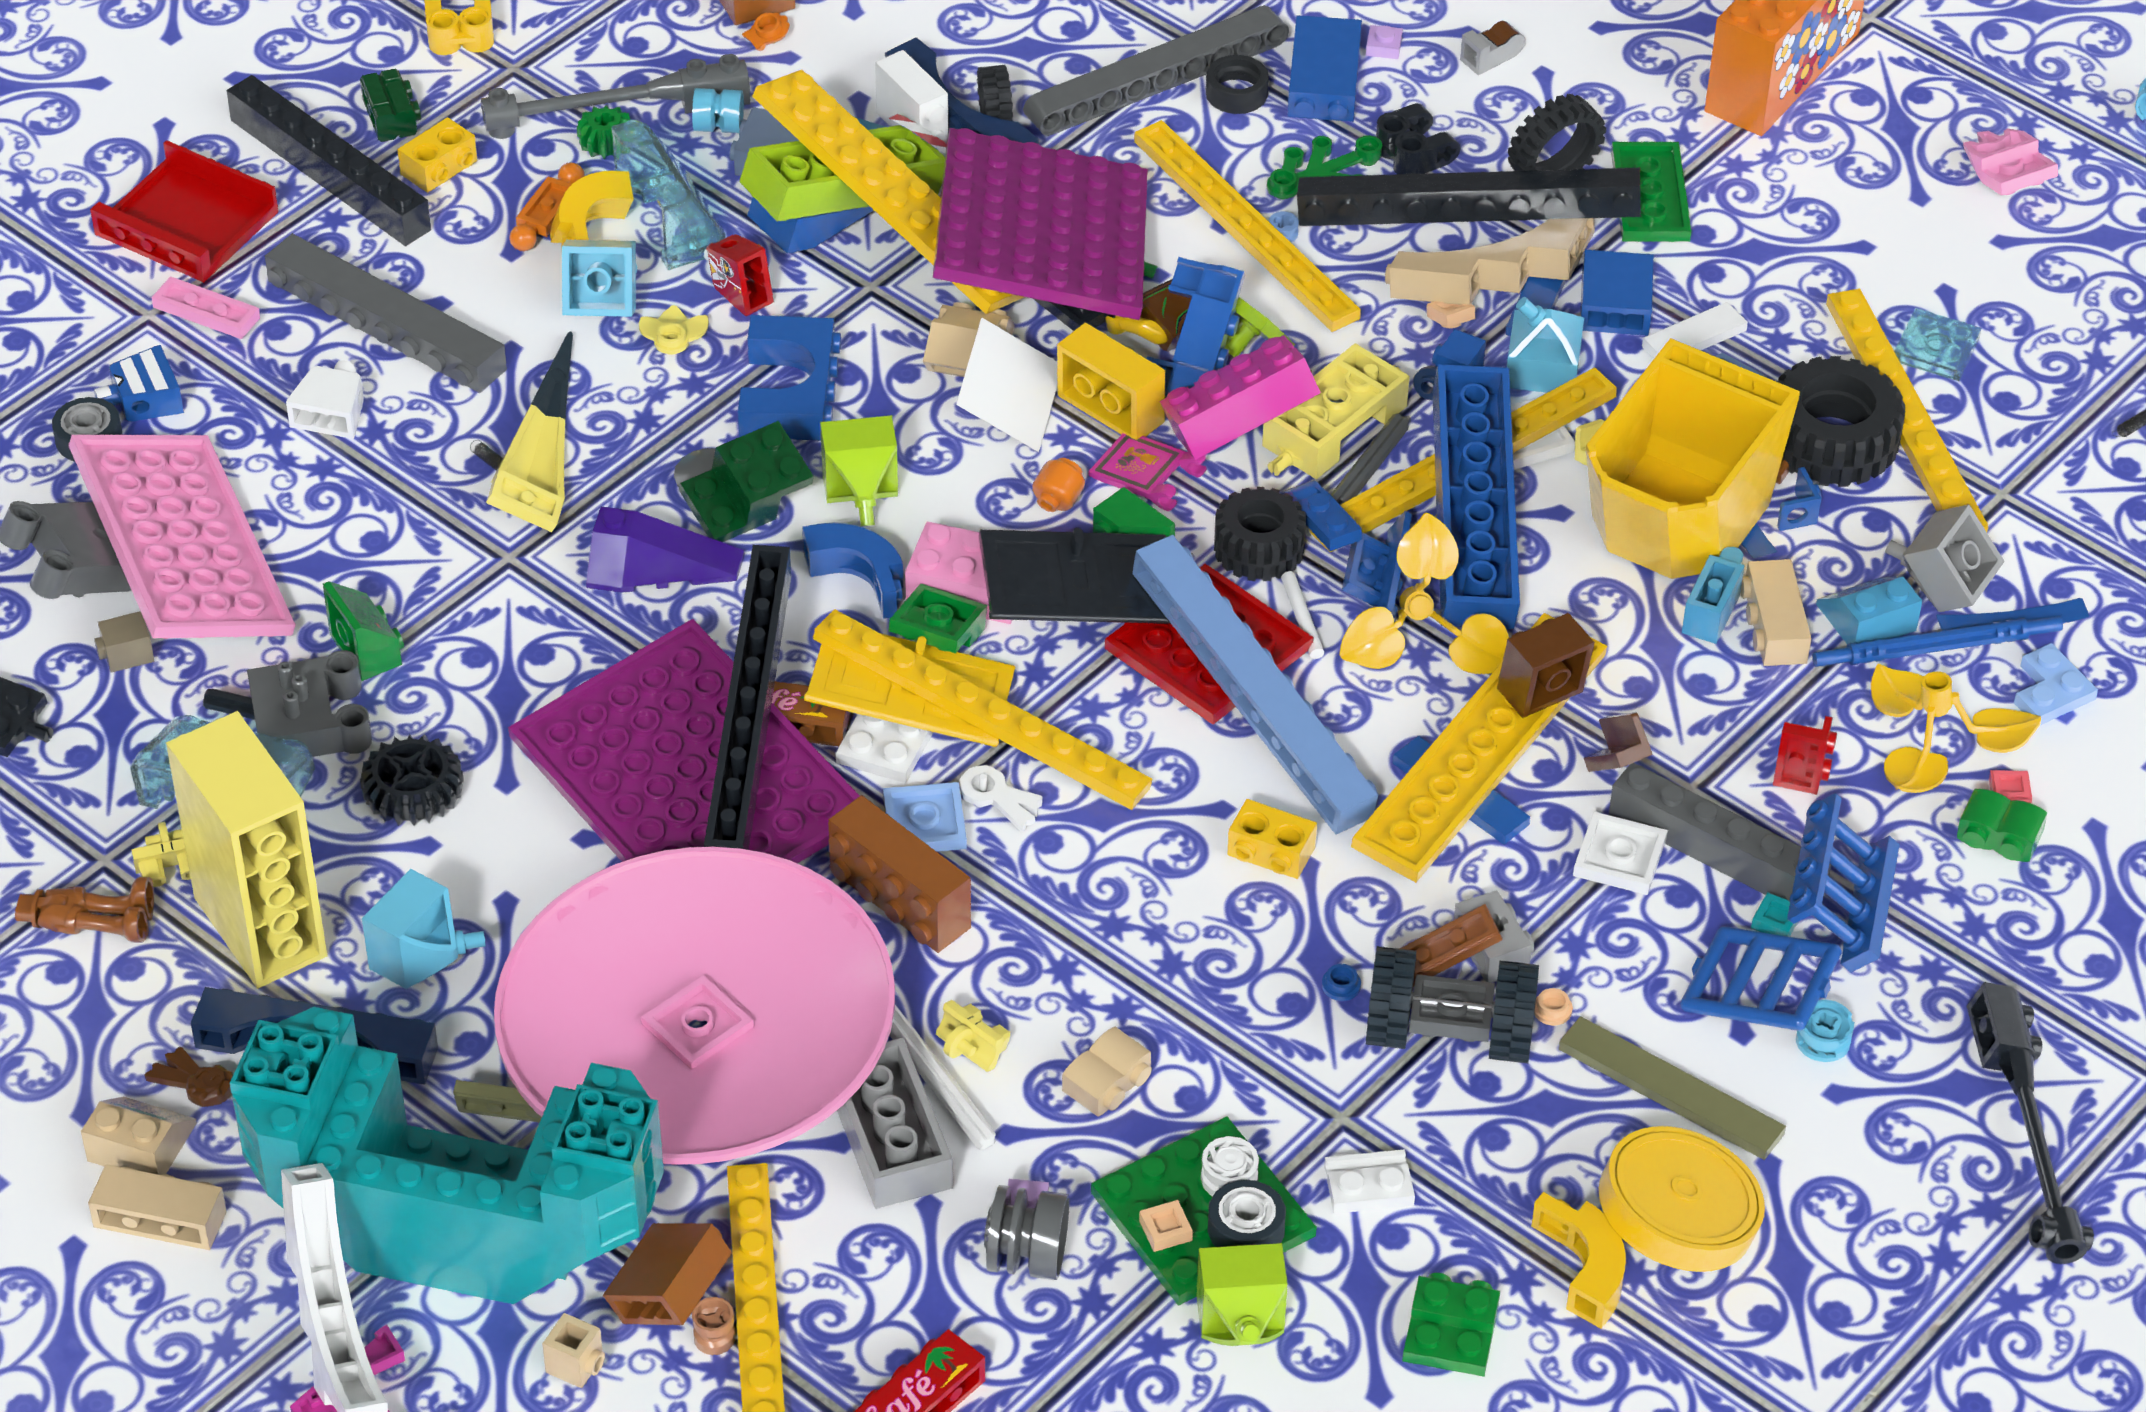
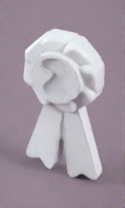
M988 765L969 768L959 780L964 801L975 804L978 808L994 805L1022 832L1025 831L1026 825H1033L1035 823V817L1038 815V808L1042 806L1043 797L1006 786L1003 773Z

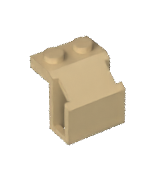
M954 302L953 306L942 305L938 319L934 318L931 322L923 357L925 367L928 371L964 377L981 318L1013 335L1015 325L1011 317L1007 316L1005 311L999 309L985 314L982 311L973 310L974 307L969 304Z

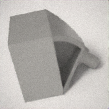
M1969 504L1935 512L1908 548L1891 540L1885 553L1901 560L1900 564L1906 567L1911 577L1938 612L1973 606L2005 562Z

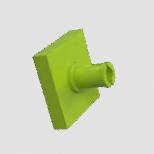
M1239 297L1235 307V315L1240 317L1234 337L1228 335L1225 349L1229 350L1231 356L1236 357L1240 355L1255 335H1260L1268 340L1285 334L1267 317ZM1285 335V337L1293 344V346H1295V344Z

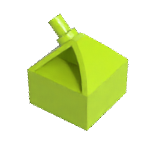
M892 415L820 422L822 475L827 503L854 501L855 508H859L860 527L875 525L873 506H876V499L898 497L897 442Z
M1282 1243L1199 1248L1197 1306L1202 1339L1227 1346L1257 1345L1268 1343L1284 1333L1288 1283Z

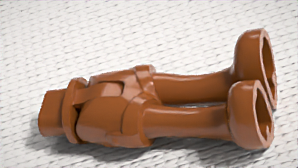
M151 877L136 878L131 886L130 894L125 896H104L88 893L85 887L81 886L48 889L46 893L43 889H37L35 894H20L15 909V920L31 922L35 928L43 927L65 934L73 935L79 934L81 930H93L124 936L130 942L142 943L148 936V921H151L153 917V881ZM92 913L114 914L120 916H103Z

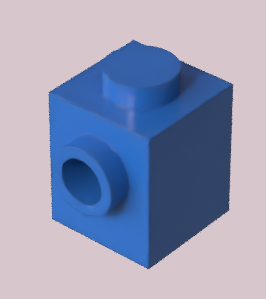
M1454 329L1443 345L1439 344L1436 347L1432 357V364H1435L1436 367L1438 364L1484 366L1486 340Z

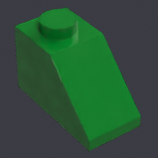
M1125 487L1093 508V533L1175 536V523Z

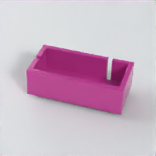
M1283 335L1266 340L1259 349L1249 354H1241L1234 357L1229 365L1217 371L1212 370L1204 373L1194 383L1195 386L1190 389L1188 387H1179L1172 390L1167 395V398L1159 402L1176 437L1191 456L1197 460L1321 392L1304 356Z

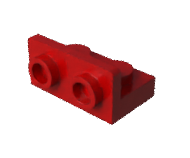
M1825 716L1822 729L1784 722L1773 786L1815 795L1818 794L1820 781H1828L1833 759L1826 758V753L1833 755L1838 732L1831 731L1833 717Z

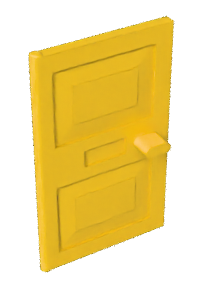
M882 634L1007 701L1015 666L960 652L955 654L949 651H942L934 646L927 645V639L923 636L918 637L917 642ZM821 644L808 691L804 694V701L992 747L998 746V738Z

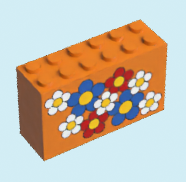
M1734 0L1716 21L1704 111L1762 137L1859 34L1864 0Z

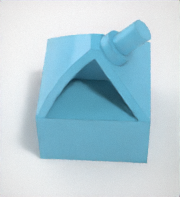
M566 240L562 245V315L632 317L636 310V241Z
M1526 297L1521 298L1516 304L1518 310L1514 311L1507 359L1510 388L1548 393L1577 377L1584 318L1553 309H1543L1539 305L1535 306Z
M410 869L362 918L369 969L405 989L442 970L454 962L459 954H466V949L486 947L484 931L463 934L462 930H454L448 888L413 869Z

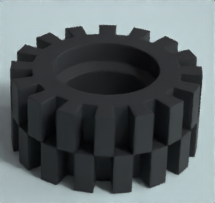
M1005 65L978 67L977 91L980 112L995 118L1013 121L1012 92L1010 90L1011 84L1007 67Z

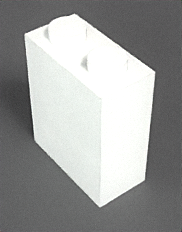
M904 50L876 61V113L889 126L899 125L889 118L900 114L918 123L947 144L948 93Z

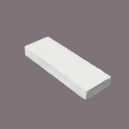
M1725 302L1644 337L1642 347L1655 358L1668 340L1672 338L1698 350H1703L1747 331L1748 322L1728 302Z

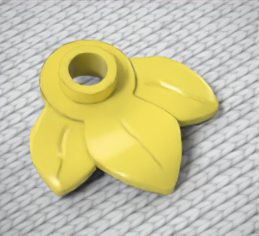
M672 305L658 319L640 317L639 331L644 337L654 341L658 351L674 355L684 351L688 347L689 342L701 338L708 329L709 321L707 315H698L687 319L677 306Z

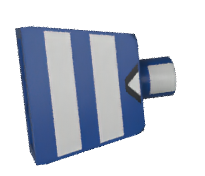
M161 345L112 363L109 367L112 384L94 389L95 398L104 399L114 406L119 404L125 420L130 422L184 413L180 387Z

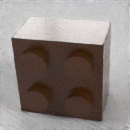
M1569 613L1555 619H1547L1541 625L1527 631H1519L1507 639L1497 689L1522 718L1580 694L1584 690L1595 642Z

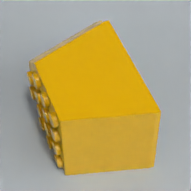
M1670 338L1586 444L1592 517L1607 551L1674 579L1699 575L1709 555L1719 557L1722 550L1726 547L1738 548L1769 507L1800 391Z

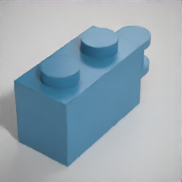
M1726 547L1722 550L1719 557L1709 555L1686 602L1682 626L1683 634L1717 644L1740 597L1745 565L1741 564L1743 552L1740 549Z

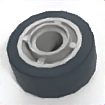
M85 397L72 400L59 408L52 419L57 450L63 457L74 462V457L69 448L72 435H123L119 411L112 403L101 398Z

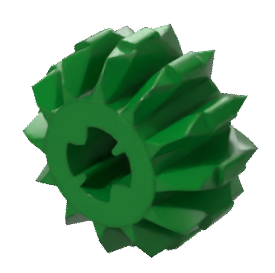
M606 105L604 108L599 109L593 106L592 112L582 113V118L578 121L577 137H579L582 151H589L591 157L602 155L603 159H605L606 156L612 155L618 158L619 152H628L629 145L633 143L634 127H632L629 113L622 112L620 107L609 109L608 105Z

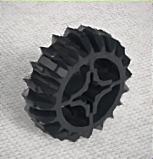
M409 734L406 740L401 741L394 736L393 742L390 745L381 742L379 751H370L368 760L363 762L360 778L363 799L366 801V805H370L373 814H381L385 822L394 818L398 826L404 821H410L415 826L417 820L422 819L430 824L433 815L443 817L445 809H454L456 799L461 798L462 782H464L461 762L458 759V755H455L451 750L450 745L443 746L439 738L429 742L425 734L420 739H413L411 734ZM435 773V774H437L439 777L437 778V777H435V776H432V774ZM385 782L392 784V786H387Z

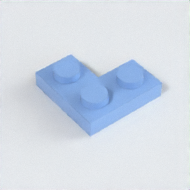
M2052 643L2022 656L2020 667L2037 684L2017 692L2014 704L2022 712L2041 716L2040 725L2096 700L2098 689Z

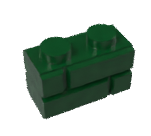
M396 68L381 71L379 75L377 72L362 75L360 78L362 100L378 140L385 142L394 140L397 136L404 138L415 135L417 132L416 121L421 120V113L417 100L411 101L413 93L409 80L403 81L399 70Z

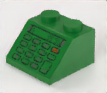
M330 581L323 583L330 636L340 650L350 651L357 656L361 681L401 666L400 649L404 648V642L398 629H391L388 625L383 608L380 605L375 606L367 593Z

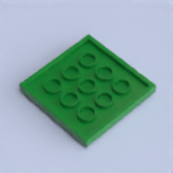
M1228 1116L1091 1183V1194L1178 1306L1197 1297L1199 1248L1215 1247L1208 1235L1209 1202L1213 1196L1209 1195L1203 1188L1201 1181L1203 1151L1210 1142L1218 1138L1231 1136L1246 1140ZM1258 1155L1257 1181L1269 1185L1279 1193L1286 1206L1285 1232L1281 1242L1284 1253L1316 1237L1317 1226ZM1178 1200L1193 1230L1192 1241L1154 1252L1140 1224L1139 1213L1141 1210Z

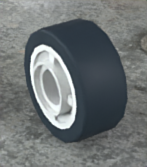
M1238 1180L1227 1183L1214 1193L1209 1202L1208 1235L1215 1247L1281 1243L1285 1232L1286 1206L1279 1193L1269 1185L1259 1181Z

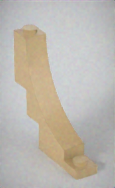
M1594 218L1548 219L1541 225L1519 236L1471 249L1445 252L1398 251L1393 262L1387 265L1385 271V282L1390 284V298L1428 302L1439 301L1458 305L1472 304L1479 289L1520 293L1528 277L1569 280L1595 232Z

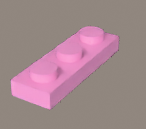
M171 276L151 297L153 308L242 339L260 319L258 307Z

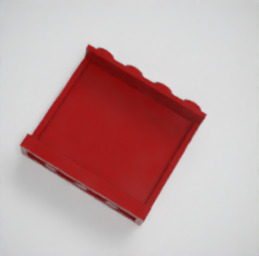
M166 140L163 142L166 159L114 207L98 202L90 209L94 233L96 236L204 283L279 212L275 186Z

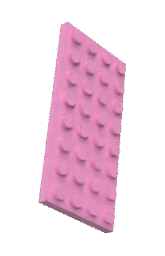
M208 435L71 436L69 442L71 453L152 638L292 636L296 624Z

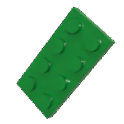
M1612 142L1611 157L1613 168L1640 167L1641 217H1619L1622 242H1690L1691 225L1679 142Z

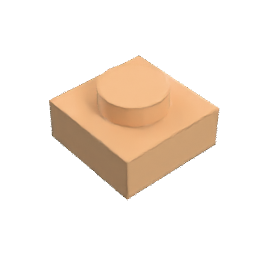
M1434 301L1427 304V317L1441 324L1444 328H1457L1462 323L1475 319V306L1472 304L1458 305Z
M1178 1200L1140 1211V1224L1154 1252L1192 1241L1193 1230Z

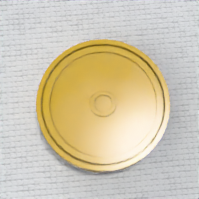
M1656 1126L1643 1128L1628 1134L1615 1146L1599 1181V1200L1602 1210L1618 1235L1646 1257L1676 1269L1706 1272L1723 1269L1736 1263L1748 1251L1764 1218L1765 1202L1763 1193L1757 1179L1746 1164L1717 1141L1683 1128Z

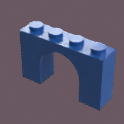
M751 315L747 338L749 364L795 367L806 372L809 377L804 382L789 388L741 387L738 406L739 437L779 421L790 439L821 441L820 422L832 421L833 406L828 405V402H835L836 384L835 381H831V378H837L838 357H834V354H840L841 333H835L834 318Z

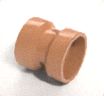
M708 1297L699 1301L692 1311L694 1344L704 1354H723L733 1346L735 1341L733 1308L723 1298Z

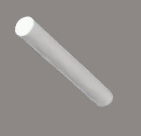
M1292 571L1285 572L1281 579L1297 623L1302 630L1314 637L1313 643L1308 650L1309 655L1312 659H1319L1324 655V650L1296 575Z

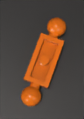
M573 162L566 163L559 169L558 179L548 176L516 216V226L511 230L509 236L510 243L516 250L528 251L536 244V234L545 237L550 234L552 221L565 192L574 182L585 176L584 170L580 165Z

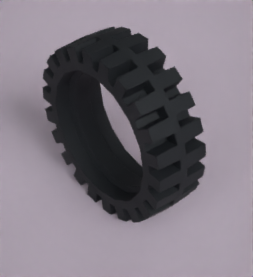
M1567 94L1566 97L1563 95L1556 96L1555 102L1552 99L1546 101L1545 108L1542 109L1538 106L1534 109L1535 115L1533 117L1528 115L1523 120L1526 125L1518 126L1515 131L1518 136L1512 137L1510 141L1512 147L1508 148V155L1510 156L1508 157V162L1514 171L1584 169L1583 166L1585 164L1590 166L1594 161L1592 155L1599 154L1601 148L1598 145L1604 144L1605 122L1598 112L1581 96H1574L1573 94ZM1577 123L1576 130L1571 139L1559 152L1549 159L1536 163L1541 150L1556 133L1567 126Z

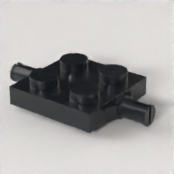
M0 677V755L8 757L16 745L26 737L31 736L47 743L50 741L49 738H52L54 731L52 727L37 723L38 715L48 703L45 694Z

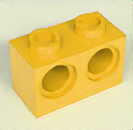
M448 117L397 149L400 175L427 193L477 161L475 135Z
M1246 799L1229 828L1227 855L1243 862L1264 867L1275 873L1298 879L1315 850L1317 822Z

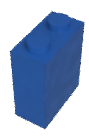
M1585 249L1580 317L1584 318L1583 331L1649 335L1652 315L1654 254Z

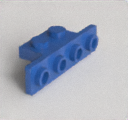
M1404 511L1389 528L1386 544L1362 533V540L1351 544L1342 591L1373 607L1387 608L1391 612L1393 619L1398 610V606L1395 605L1396 596L1403 584V580L1400 579L1402 570L1398 566L1396 552L1400 540L1410 529L1412 514Z

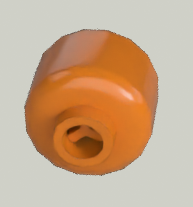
M1067 458L1047 461L1032 485V491L1037 497L1038 505L1048 512H1055L1056 510L1068 511L1071 509L1085 487L1082 469L1075 462Z

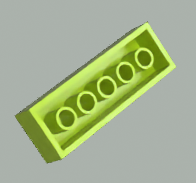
M901 125L868 130L898 159L902 160L922 181L926 182L937 195L939 194L943 182L945 157L935 147ZM799 140L749 148L739 182L776 221L869 207L863 199Z

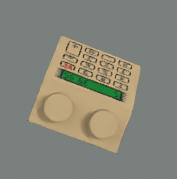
M123 1096L99 1101L82 1128L81 1135L88 1162L105 1166V1164L117 1167L127 1166L137 1171L161 1175L168 1172L197 1122L196 1118Z

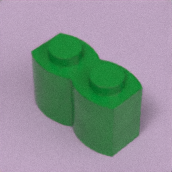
M1974 789L1959 820L1957 838L1972 848L1994 850L2006 859L2030 862L2044 832L2047 812L2028 802L2011 801L2007 797L1991 790Z

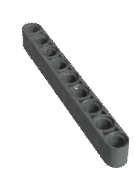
M1259 6L1037 92L1026 100L1023 112L1043 135H1054L1206 75L1210 64L1218 58L1227 55L1253 57L1276 48L1288 37L1289 27L1269 6Z

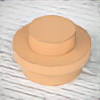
M1549 988L1542 991L1536 997L1534 1015L1544 1024L1552 1026L1561 1025L1570 1019L1573 1006L1564 991L1557 988Z

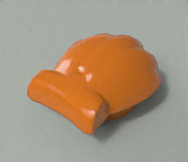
M764 13L758 16L751 29L745 31L742 35L754 45L756 50L762 51L766 45L782 40L786 36L790 24L785 15Z

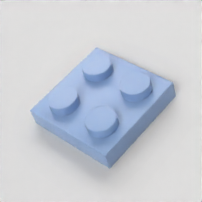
M959 782L883 788L885 813L936 852L967 849Z

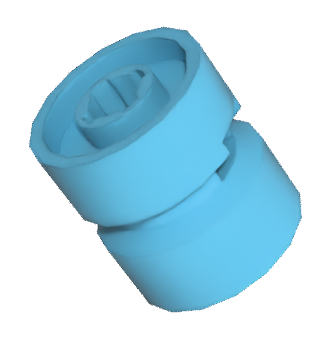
M695 88L692 110L693 130L713 132L716 127H719L721 132L739 133L744 116L743 90L724 89L721 94H717L715 89Z

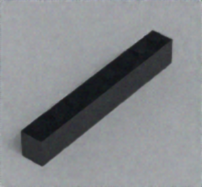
M251 75L226 90L230 119L233 123L406 247L431 231L429 205L425 197L258 78Z

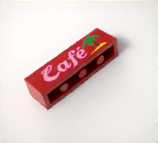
M948 1329L937 1339L929 1340L922 1348L920 1354L908 1365L902 1364L899 1366L891 1379L879 1390H872L865 1397L862 1405L854 1412H951L985 1382V1356Z

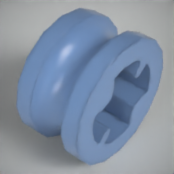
M1281 211L1269 217V222L1291 243L1298 238L1299 220L1293 213Z

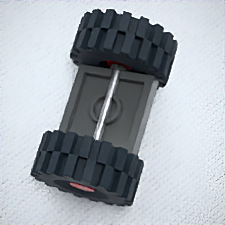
M1377 946L1369 1002L1366 1045L1406 1049L1408 1026L1409 1033L1421 1034L1426 1037L1440 1036L1457 1038L1467 1042H1488L1491 1018H1493L1489 1059L1528 1064L1539 965L1499 960L1495 1002H1493L1495 983L1416 974L1414 992H1412L1416 951Z

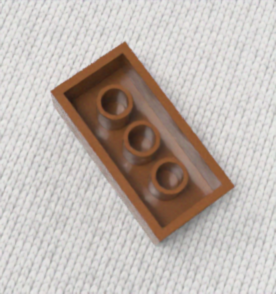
M863 795L828 819L829 866L832 874L839 881H845L858 891L859 895L866 902H872L879 907L892 922L899 923L910 931L919 943L926 944L939 953L971 929V877Z

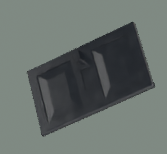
M1079 527L1074 528L1073 532L980 529L979 542L990 610L989 618L994 620L1171 624L1132 574L1136 550L1164 539L1166 535L1086 533Z

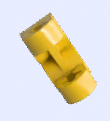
M424 0L428 45L433 53L449 55L457 52L461 46L467 51L479 53L493 46L494 33L490 0H474V6L464 9L459 16L452 10L442 9L441 0Z

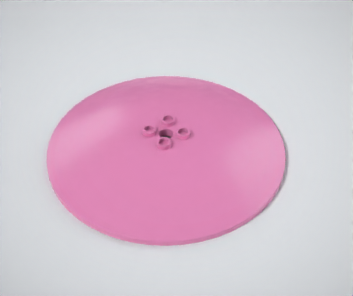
M689 847L664 850L638 856L592 874L554 899L532 920L510 951L500 974L494 1006L495 1034L502 1062L511 1081L524 1100L541 1117L554 1086L575 1090L577 1084H583L591 1063L631 1070L650 1099L658 1100L663 1164L682 1165L720 1162L753 1155L800 1136L823 1122L853 1096L873 1071L887 1043L895 1011V983L892 963L877 927L864 909L849 894L829 879L790 860L746 849ZM693 1020L708 1022L700 1028H693L688 1025Z

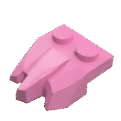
M2007 128L2004 130V135L2001 136L1990 131L1977 132L1979 143L1973 141L1963 142L1965 152L1981 182L2000 195H2010L2015 193L2016 190L2030 185H2040L2045 180L2058 176V164L2039 153L2038 140L2025 131Z

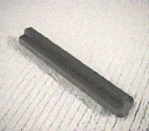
M1398 413L1391 416L1331 493V496L1339 505L1358 495L1408 430L1407 424L1409 420L1406 416L1402 417Z

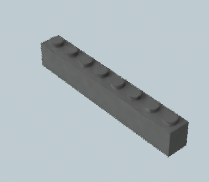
M293 233L265 255L268 281L274 286L282 288L297 296L300 300L322 309L328 315L341 319L353 328L373 336L379 342L390 345L403 352L407 357L422 362L432 370L456 380L462 386H467L481 393L507 370L505 346L503 343Z

